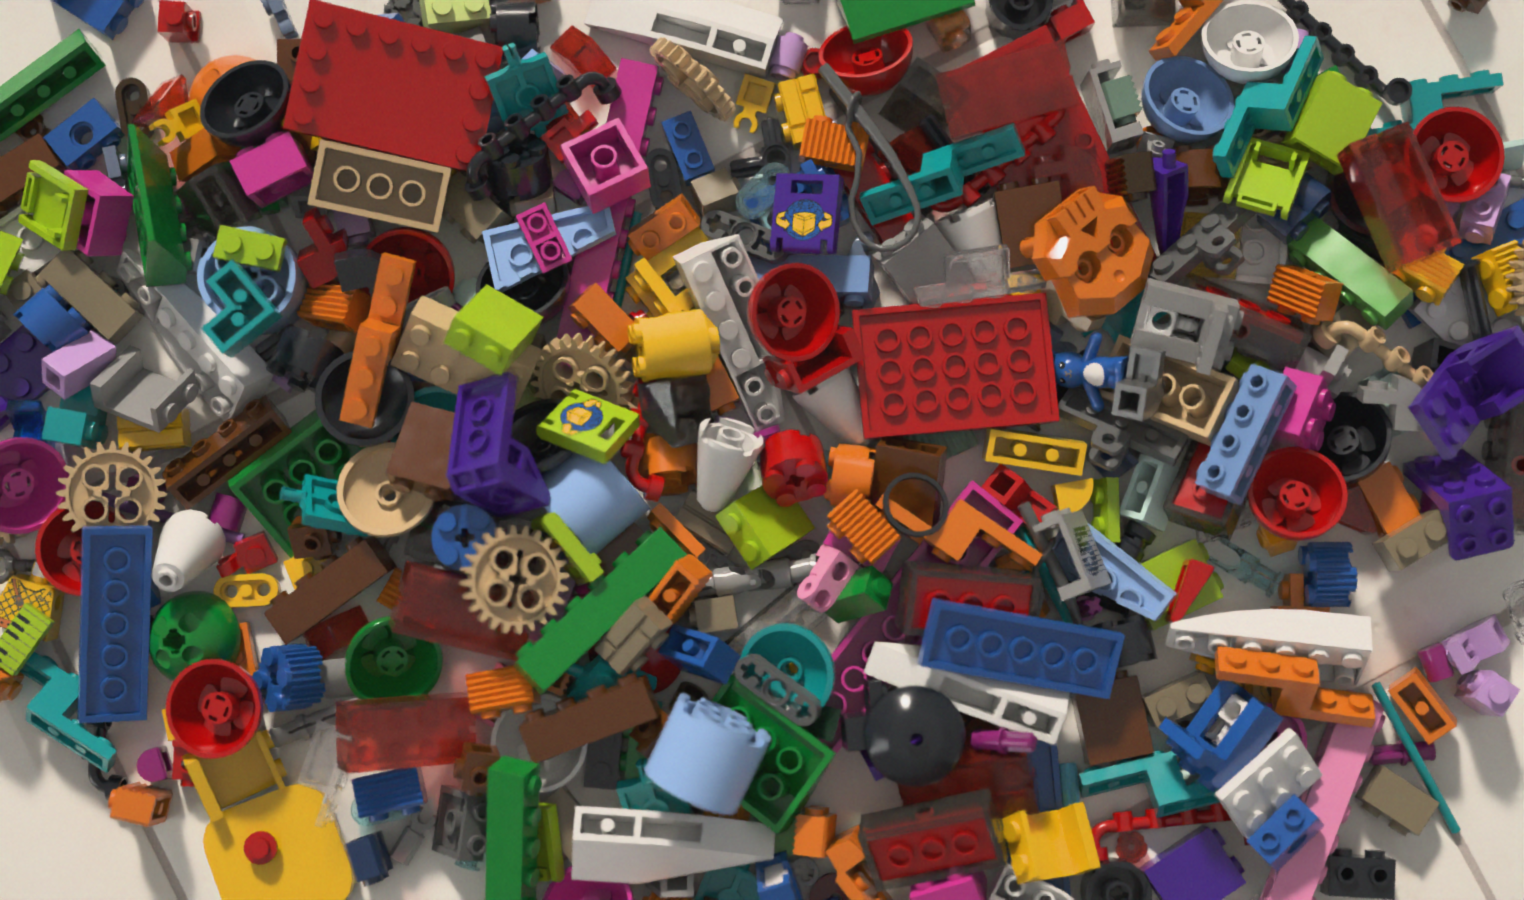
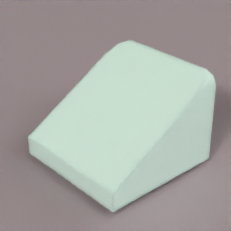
M1524 138L1504 142L1505 158L1502 170L1512 171L1521 168L1524 161Z

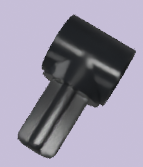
M769 117L761 122L764 146L759 151V156L730 162L732 178L741 179L763 175V180L769 179L776 182L777 173L792 172L789 146L783 143L778 118ZM774 159H781L784 161V163L778 167H773L769 164Z

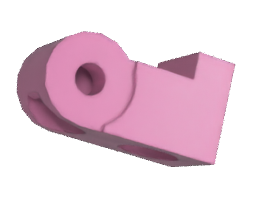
M824 544L816 553V556L819 557L818 561L812 568L810 575L802 581L797 592L798 597L818 613L827 611L834 604L859 567L858 564L840 550Z

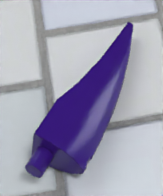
M1165 149L1162 151V157H1153L1157 190L1149 193L1155 236L1160 255L1180 238L1184 210L1188 198V164L1176 160V151L1174 149Z

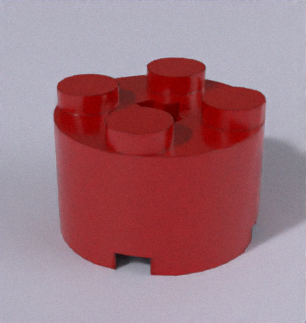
M785 430L770 436L765 441V447L759 453L762 485L766 494L775 499L779 506L789 507L794 503L803 502L813 497H820L826 493L828 474L824 449L821 440L816 435L809 433V437L800 435V430Z

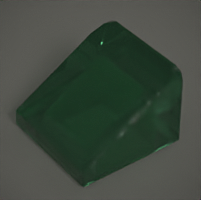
M824 705L819 718L810 725L802 727L816 738L833 742L841 709Z

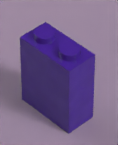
M1205 825L1199 826L1139 867L1159 900H1222L1246 883L1241 875L1245 872L1244 868L1234 855L1231 857L1227 855L1223 849L1226 842L1216 828L1210 830Z

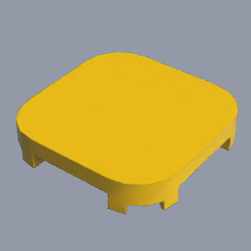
M304 782L285 786L286 788L281 791L278 789L222 811L223 818L212 823L210 821L205 829L203 844L221 900H347L353 891L355 879L344 847L345 842L331 806L333 802L328 793L323 792L315 785ZM257 831L269 832L275 837L278 845L276 856L270 862L262 865L250 862L244 854L245 840L249 835Z

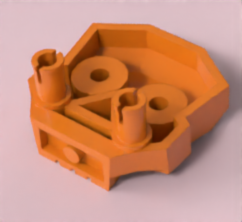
M1095 185L1075 191L1035 223L1034 237H1027L1020 243L1021 254L1026 258H1032L1045 281H1052L1068 318L1102 317L1117 313L1145 289L1154 255L1150 240L1135 224L1137 222L1136 215L1123 195L1103 194L1097 191ZM1078 265L1081 268V274L1078 271Z

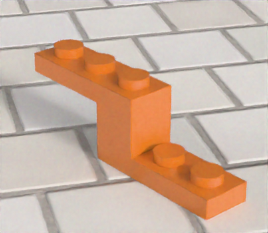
M1178 0L1183 8L1175 14V21L1171 26L1162 30L1156 36L1157 42L1148 51L1155 61L1176 56L1223 0Z
M388 253L381 255L369 316L358 328L340 421L371 429L375 425L387 364L394 357L399 344L416 265L415 260Z
M883 494L874 507L879 510V513L888 522L883 511ZM888 499L890 513L902 527L911 531H926L932 528L891 499ZM962 499L957 500L938 531L926 537L907 536L919 545L922 541L928 543L934 548L931 553L945 563H948L950 559L954 562L959 561L978 531L983 534L981 540L995 549L1002 546L1010 552L1008 558L1023 568L1027 564L1031 567L1036 566L1043 554Z
M1217 646L1215 652L1216 679L1272 687L1273 711L1278 715L1373 727L1376 720L1373 695L1319 687L1317 659Z

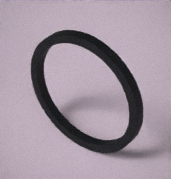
M920 473L900 475L885 490L883 496L885 517L895 530L906 536L917 538L929 536L941 528L948 515L949 504L945 491L938 482L927 475ZM907 479H918L933 486L940 495L943 504V512L938 524L926 531H911L899 525L892 517L888 505L889 494L896 484Z

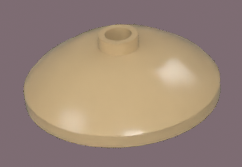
M385 442L359 451L346 463L338 479L337 500L344 517L354 528L370 536L393 537L409 532L427 517L435 502L425 497L424 493L413 490L411 493H403L392 487L386 476V470L396 445L394 442ZM392 493L396 494V498L394 500H385L387 495Z

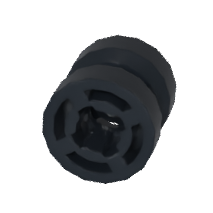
M1129 519L1124 526V534L1120 538V542L1114 544L1140 564L1145 556L1144 550L1146 546L1152 545L1157 536L1146 527Z

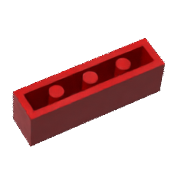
M868 140L863 170L854 201L856 209L881 245L886 240L898 235L904 230L907 222L915 217L910 212L871 225L859 199L860 192L889 183L892 175L884 163H877L872 155L875 153V150ZM833 168L836 175L844 178L843 189L849 197L855 172Z

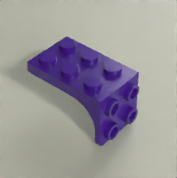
M1460 449L1454 458L1443 460L1439 454L1435 456H1419L1414 461L1403 463V475L1430 497L1440 510L1447 531L1449 556L1453 560L1459 561L1509 549L1514 545L1512 487L1467 451Z

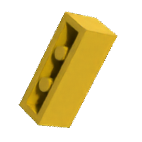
M1007 428L986 429L982 458L988 462L1082 476L1087 443L1082 440Z

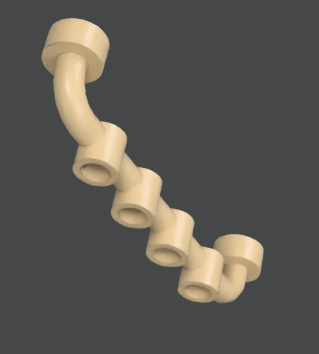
M1345 320L1335 323L1323 321L1313 329L1315 341L1324 349H1331L1342 339L1341 334H1350L1357 339L1360 348L1364 352H1373L1382 359V363L1388 371L1392 373L1397 371L1401 376L1406 377L1421 388L1425 386L1434 374L1429 367L1424 365L1417 370L1408 364L1411 360L1410 354L1404 347L1397 346L1390 350L1383 343L1386 342V335L1377 326H1373L1367 331L1362 326Z

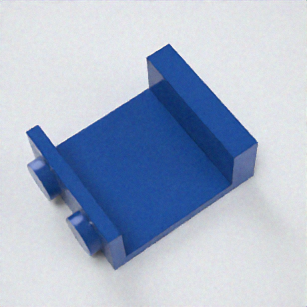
M144 0L51 1L113 40L117 34L124 31L128 24V17L134 8H138Z

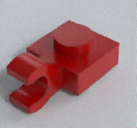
M587 110L572 124L564 117L540 138L546 142L551 152L563 164L564 160L560 145L593 130L599 123L593 114Z
M263 530L235 542L233 547L236 552L220 558L216 568L221 578L233 574L241 567H244L247 574H251L277 563L278 557Z

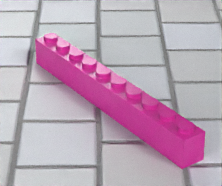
M621 58L616 81L622 93L617 100L610 104L606 123L619 117L640 155L646 157L650 145V138L646 137L648 125L654 126L657 108L653 107L655 95L660 96L662 93L664 77L660 76L659 66ZM632 196L610 206L616 235L575 256L570 277V289L563 307L557 333L559 340L567 333L571 339L577 333H580L584 342L590 335L595 338L587 328L582 330L570 318L572 312L568 309L590 285L597 283L614 301L615 292L610 290L613 279H619L622 261L617 259L620 248L625 249L627 245L629 230H625L627 217H633L636 206V199H631Z

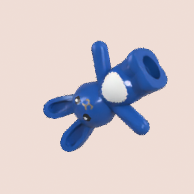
M1099 332L1091 333L1083 356L1075 351L1058 353L1052 350L1056 385L1072 389L1083 384L1091 407L1096 412L1102 411L1105 406L1099 388L1115 389L1116 382L1126 379L1129 356L1097 357L1103 338Z

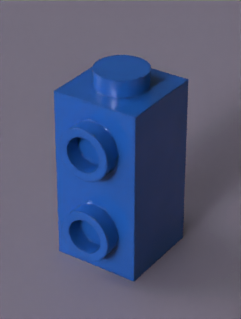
M691 110L661 122L663 132L676 159L686 187L691 185L690 181L715 172L714 165Z

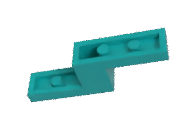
M1304 36L1300 48L1296 49L1293 56V63L1289 72L1285 73L1282 84L1246 82L1242 93L1236 98L1235 108L1230 119H1227L1225 122L1223 135L1213 149V161L1216 163L1221 177H1234L1255 128L1282 131L1293 130L1324 60L1317 36Z
M1481 70L1471 73L1470 77L1459 78L1458 74L1440 77L1438 82L1427 83V79L1410 81L1412 95L1404 104L1400 105L1402 120L1386 122L1382 128L1371 129L1370 127L1363 143L1379 142L1387 145L1408 143L1418 123L1430 113L1443 108L1442 100L1494 93L1504 85L1502 73L1490 74V70Z
M1013 122L924 153L921 171L908 176L919 201L920 209L962 195L964 176L1025 156V148ZM899 179L860 192L859 199L871 225L914 211L913 204Z
M33 652L19 672L40 684L43 688L26 706V721L105 773H108L116 762L117 750H115L114 745L104 737L97 738L89 733L87 728L82 723H79L78 720H69L78 710L79 676L75 673L68 674L63 671L49 656H40Z
M1154 751V753L1148 754L1145 758L1137 760L1126 758L1119 760L1113 766L1104 768L1093 766L1079 774V791L1082 798L1145 783L1157 818L1220 803L1215 795L1219 788L1212 792L1203 786L1198 779L1186 786L1177 757L1172 751Z

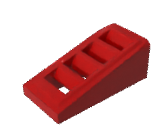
M1195 559L1183 561L1174 588L1177 596L1168 607L1165 622L1181 621L1213 573L1215 566Z

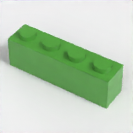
M1317 217L1307 224L1309 229L1299 241L1292 240L1287 244L1288 257L1294 265L1305 267L1309 271H1314L1343 283L1339 299L1345 305H1353L1359 309L1363 318L1373 326L1378 324L1386 331L1413 305V290Z

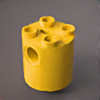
M701 309L665 313L654 318L635 317L634 324L627 327L630 345L635 344L637 356L632 358L634 377H641L644 383L659 378L677 379L709 374L720 353L718 329Z

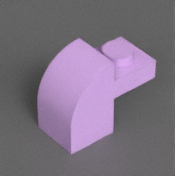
M1493 614L1451 634L1441 643L1446 650V655L1451 665L1463 675L1474 670L1481 660L1505 651L1511 642L1496 615Z

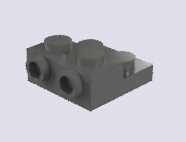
M441 785L432 850L457 860L483 862L487 839V794L484 793L481 797H475L460 791L459 787Z

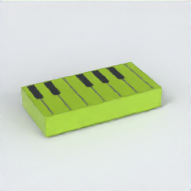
M25 603L0 637V667L10 675L17 676L55 621L32 604Z

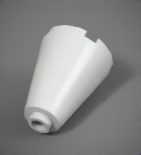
M993 198L977 202L978 206L963 207L934 222L975 278L973 282L977 287L996 288L1004 284L1002 278L1007 276L996 204Z
M849 367L802 394H792L793 399L845 444L867 446L874 440H864L859 388Z
M719 417L718 423H709L711 418L705 419L700 423L698 430L697 501L705 510L710 512H718L729 506L763 446V437L760 435L758 439L753 435L755 430L753 427L738 420Z
M191 509L177 511L163 524L152 570V579L162 590L174 592L181 589L221 558L226 544V537L222 527L217 522L214 524L207 519L208 515L202 511Z

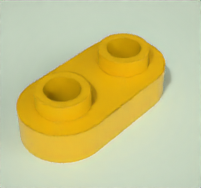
M264 573L229 575L220 578L215 583L213 594L224 600L230 608L271 605L269 601L281 593L279 581L274 576ZM263 584H267L270 588L269 594L266 596L260 593V587ZM234 585L237 588V595L231 598L228 595V589Z

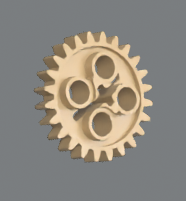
M660 37L650 47L651 56L662 67V71L668 74L667 79L682 94L691 98L700 109L706 113L710 112L714 118L717 117L720 121L723 120L724 122L735 112L736 108L734 107L735 104L731 101L732 98L725 93L726 90L718 85L719 80L704 65L694 60L686 50L679 45L675 46L671 40H667L665 37Z
M567 333L560 340L556 337L549 344H546L532 373L536 377L530 382L532 386L539 387L533 394L537 398L564 400L573 389H578L628 410L630 408L628 404L633 399V395L629 391L634 386V383L625 381L631 372L621 370L620 367L625 360L615 361L613 358L616 353L615 349L606 352L604 350L605 341H602L598 346L594 345L592 335L584 342L580 333H577L573 339ZM614 422L610 425L607 431L613 426Z
M111 441L109 450H104L102 444L97 442V452L92 453L89 448L84 447L86 455L84 459L73 455L72 457L77 464L75 468L66 465L63 467L70 474L69 478H58L60 483L66 485V490L56 492V495L66 498L65 502L58 505V509L69 510V513L64 516L63 521L74 519L76 522L71 531L75 532L82 528V526H149L147 524L149 520L159 522L160 519L154 514L155 509H165V506L157 501L158 498L167 496V493L158 491V486L164 484L166 480L155 479L154 475L161 470L160 467L152 469L148 467L153 457L149 456L141 460L139 457L142 449L138 448L131 454L129 453V443L127 442L121 450H117L115 441ZM110 465L116 466L115 487L116 490L122 491V497L115 499L114 523H109L108 521L109 500L107 497L102 496V492L109 489ZM99 468L105 473L103 484L97 487L87 484L85 476L90 469ZM129 468L136 470L140 477L139 482L133 487L122 485L119 477L123 470ZM91 501H99L103 504L105 511L101 518L92 520L86 516L85 506ZM125 501L136 503L139 507V513L136 518L132 520L123 519L119 514L121 504Z
M508 525L505 535L501 527L494 528L495 538L488 533H484L482 535L484 545L479 543L472 544L477 552L476 555L465 554L464 556L471 562L470 567L460 568V571L468 574V579L460 581L459 585L469 586V591L462 595V599H473L474 602L468 607V610L471 612L480 610L477 617L479 622L490 618L488 628L495 629L500 623L502 633H508L512 625L514 633L521 634L524 624L528 631H535V620L541 625H546L547 621L544 614L556 616L557 612L552 605L554 603L564 604L563 599L558 596L559 591H568L569 588L560 583L562 579L568 578L569 574L560 572L559 568L564 566L567 561L556 560L555 557L561 549L548 548L552 542L551 537H546L540 541V530H534L529 536L528 526H521L517 534L515 525ZM501 550L505 551L508 555V563L502 569L498 568L495 564V556ZM521 550L522 557L518 562L517 551ZM532 557H536L540 562V569L535 575H531L527 569L528 561ZM516 574L517 577H520V583L514 584L510 582L509 575ZM497 583L502 589V595L498 601L492 602L488 596V591L493 584ZM526 590H530L534 595L533 604L528 608H525L521 603V596ZM512 594V607L508 609L507 602Z

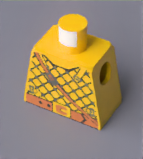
M37 560L34 561L30 576L26 574L12 575L0 596V627L7 629L23 605L30 603L55 621L42 640L48 642L58 639L65 593L47 581L39 569Z

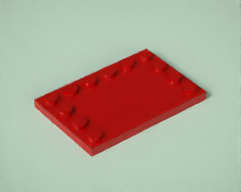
M309 0L283 129L466 172L470 159L481 150L478 145L479 139L487 133L493 97L484 76L499 71L503 55L502 46L319 0Z
M1046 292L852 310L853 329L866 358L856 363L864 440L1058 423L1060 421Z

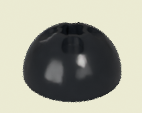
M267 60L249 61L231 68L221 75L206 92L200 107L202 125L213 137L231 146L247 148L266 143L267 137L276 132L283 131L291 90V83L287 74L278 64Z
M489 261L477 278L476 294L486 285L494 288ZM567 263L544 274L540 273L502 293L543 316L541 326L554 318L566 302L570 289V274Z
M1340 392L1333 399L1336 409L1330 422L1327 421L1323 429L1324 440L1322 446L1318 451H1315L1327 457L1337 466L1347 485L1365 480L1383 465L1390 452L1392 429L1387 414L1379 404L1362 403L1357 399V393Z

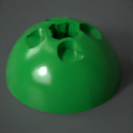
M189 591L178 594L167 600L156 611L150 622L149 655L159 672L173 682L185 668L196 662L207 659H220L235 663L238 658L241 646L238 620L229 605L212 593Z
M404 616L381 617L362 627L351 640L345 655V676L351 691L365 704L384 710L401 709L417 703L434 688L442 671L443 656L438 640L422 623Z

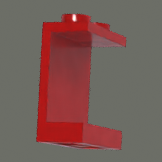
M838 325L832 341L825 348L826 351L795 368L791 361L769 355L762 359L766 366L764 374L772 386L802 394L866 358L854 329Z

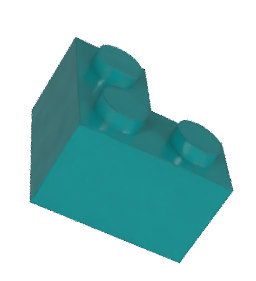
M234 260L228 262L206 280L227 307L201 327V329L219 351L230 358L236 356L283 317L244 268Z
M90 385L65 400L61 397L59 408H47L42 439L63 445L87 447L92 450H97V442L105 444L108 436V426L105 425L108 412L94 407Z

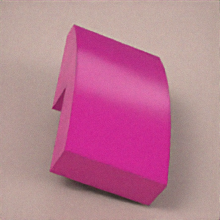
M545 202L516 215V219L543 274L573 260Z

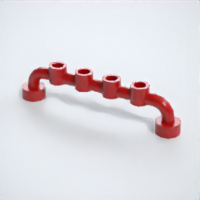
M1054 76L1036 92L1044 103L1049 99L1051 100L1053 111L1021 138L1025 148V156L982 170L971 181L963 185L962 195L929 207L941 213L951 212L962 204L969 208L982 197L979 192L982 187L989 183L993 188L1007 176L1003 170L1012 162L1017 167L1024 163L1032 155L1028 149L1036 142L1044 146L1054 138L1057 132L1053 128L1060 123L1066 112V101L1060 92L1064 87L1061 81Z
M637 378L632 395L639 398L638 408H631L630 410L640 414V425L632 434L631 439H628L622 445L620 457L627 458L626 476L628 481L636 489L644 492V499L658 502L664 487V477L650 474L648 479H645L638 471L639 462L645 447V433L651 418V405L657 390V379L644 383L642 379Z
M1221 803L1210 805L1208 810L1197 811L1196 808L1160 818L1156 817L1154 809H1145V816L1133 817L1132 811L1112 813L1113 820L1099 822L1091 829L1099 861H1106L1109 859L1107 847H1100V840L1105 834L1230 821L1232 819ZM1243 836V838H1244V845H1245V846L1250 845V844L1246 841L1247 838H1246L1245 836Z

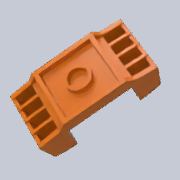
M856 825L837 834L825 852L837 871L836 882L850 900H893L885 889L880 890L873 881L875 877L868 865L864 862L860 863L871 849L867 840V834L869 833L860 825Z

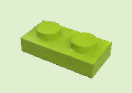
M220 225L213 257L218 260L228 262L234 260L238 264L280 272L287 240L281 237Z
M1119 477L1093 479V492L1090 497L1093 503L1091 526L1113 543L1120 542Z

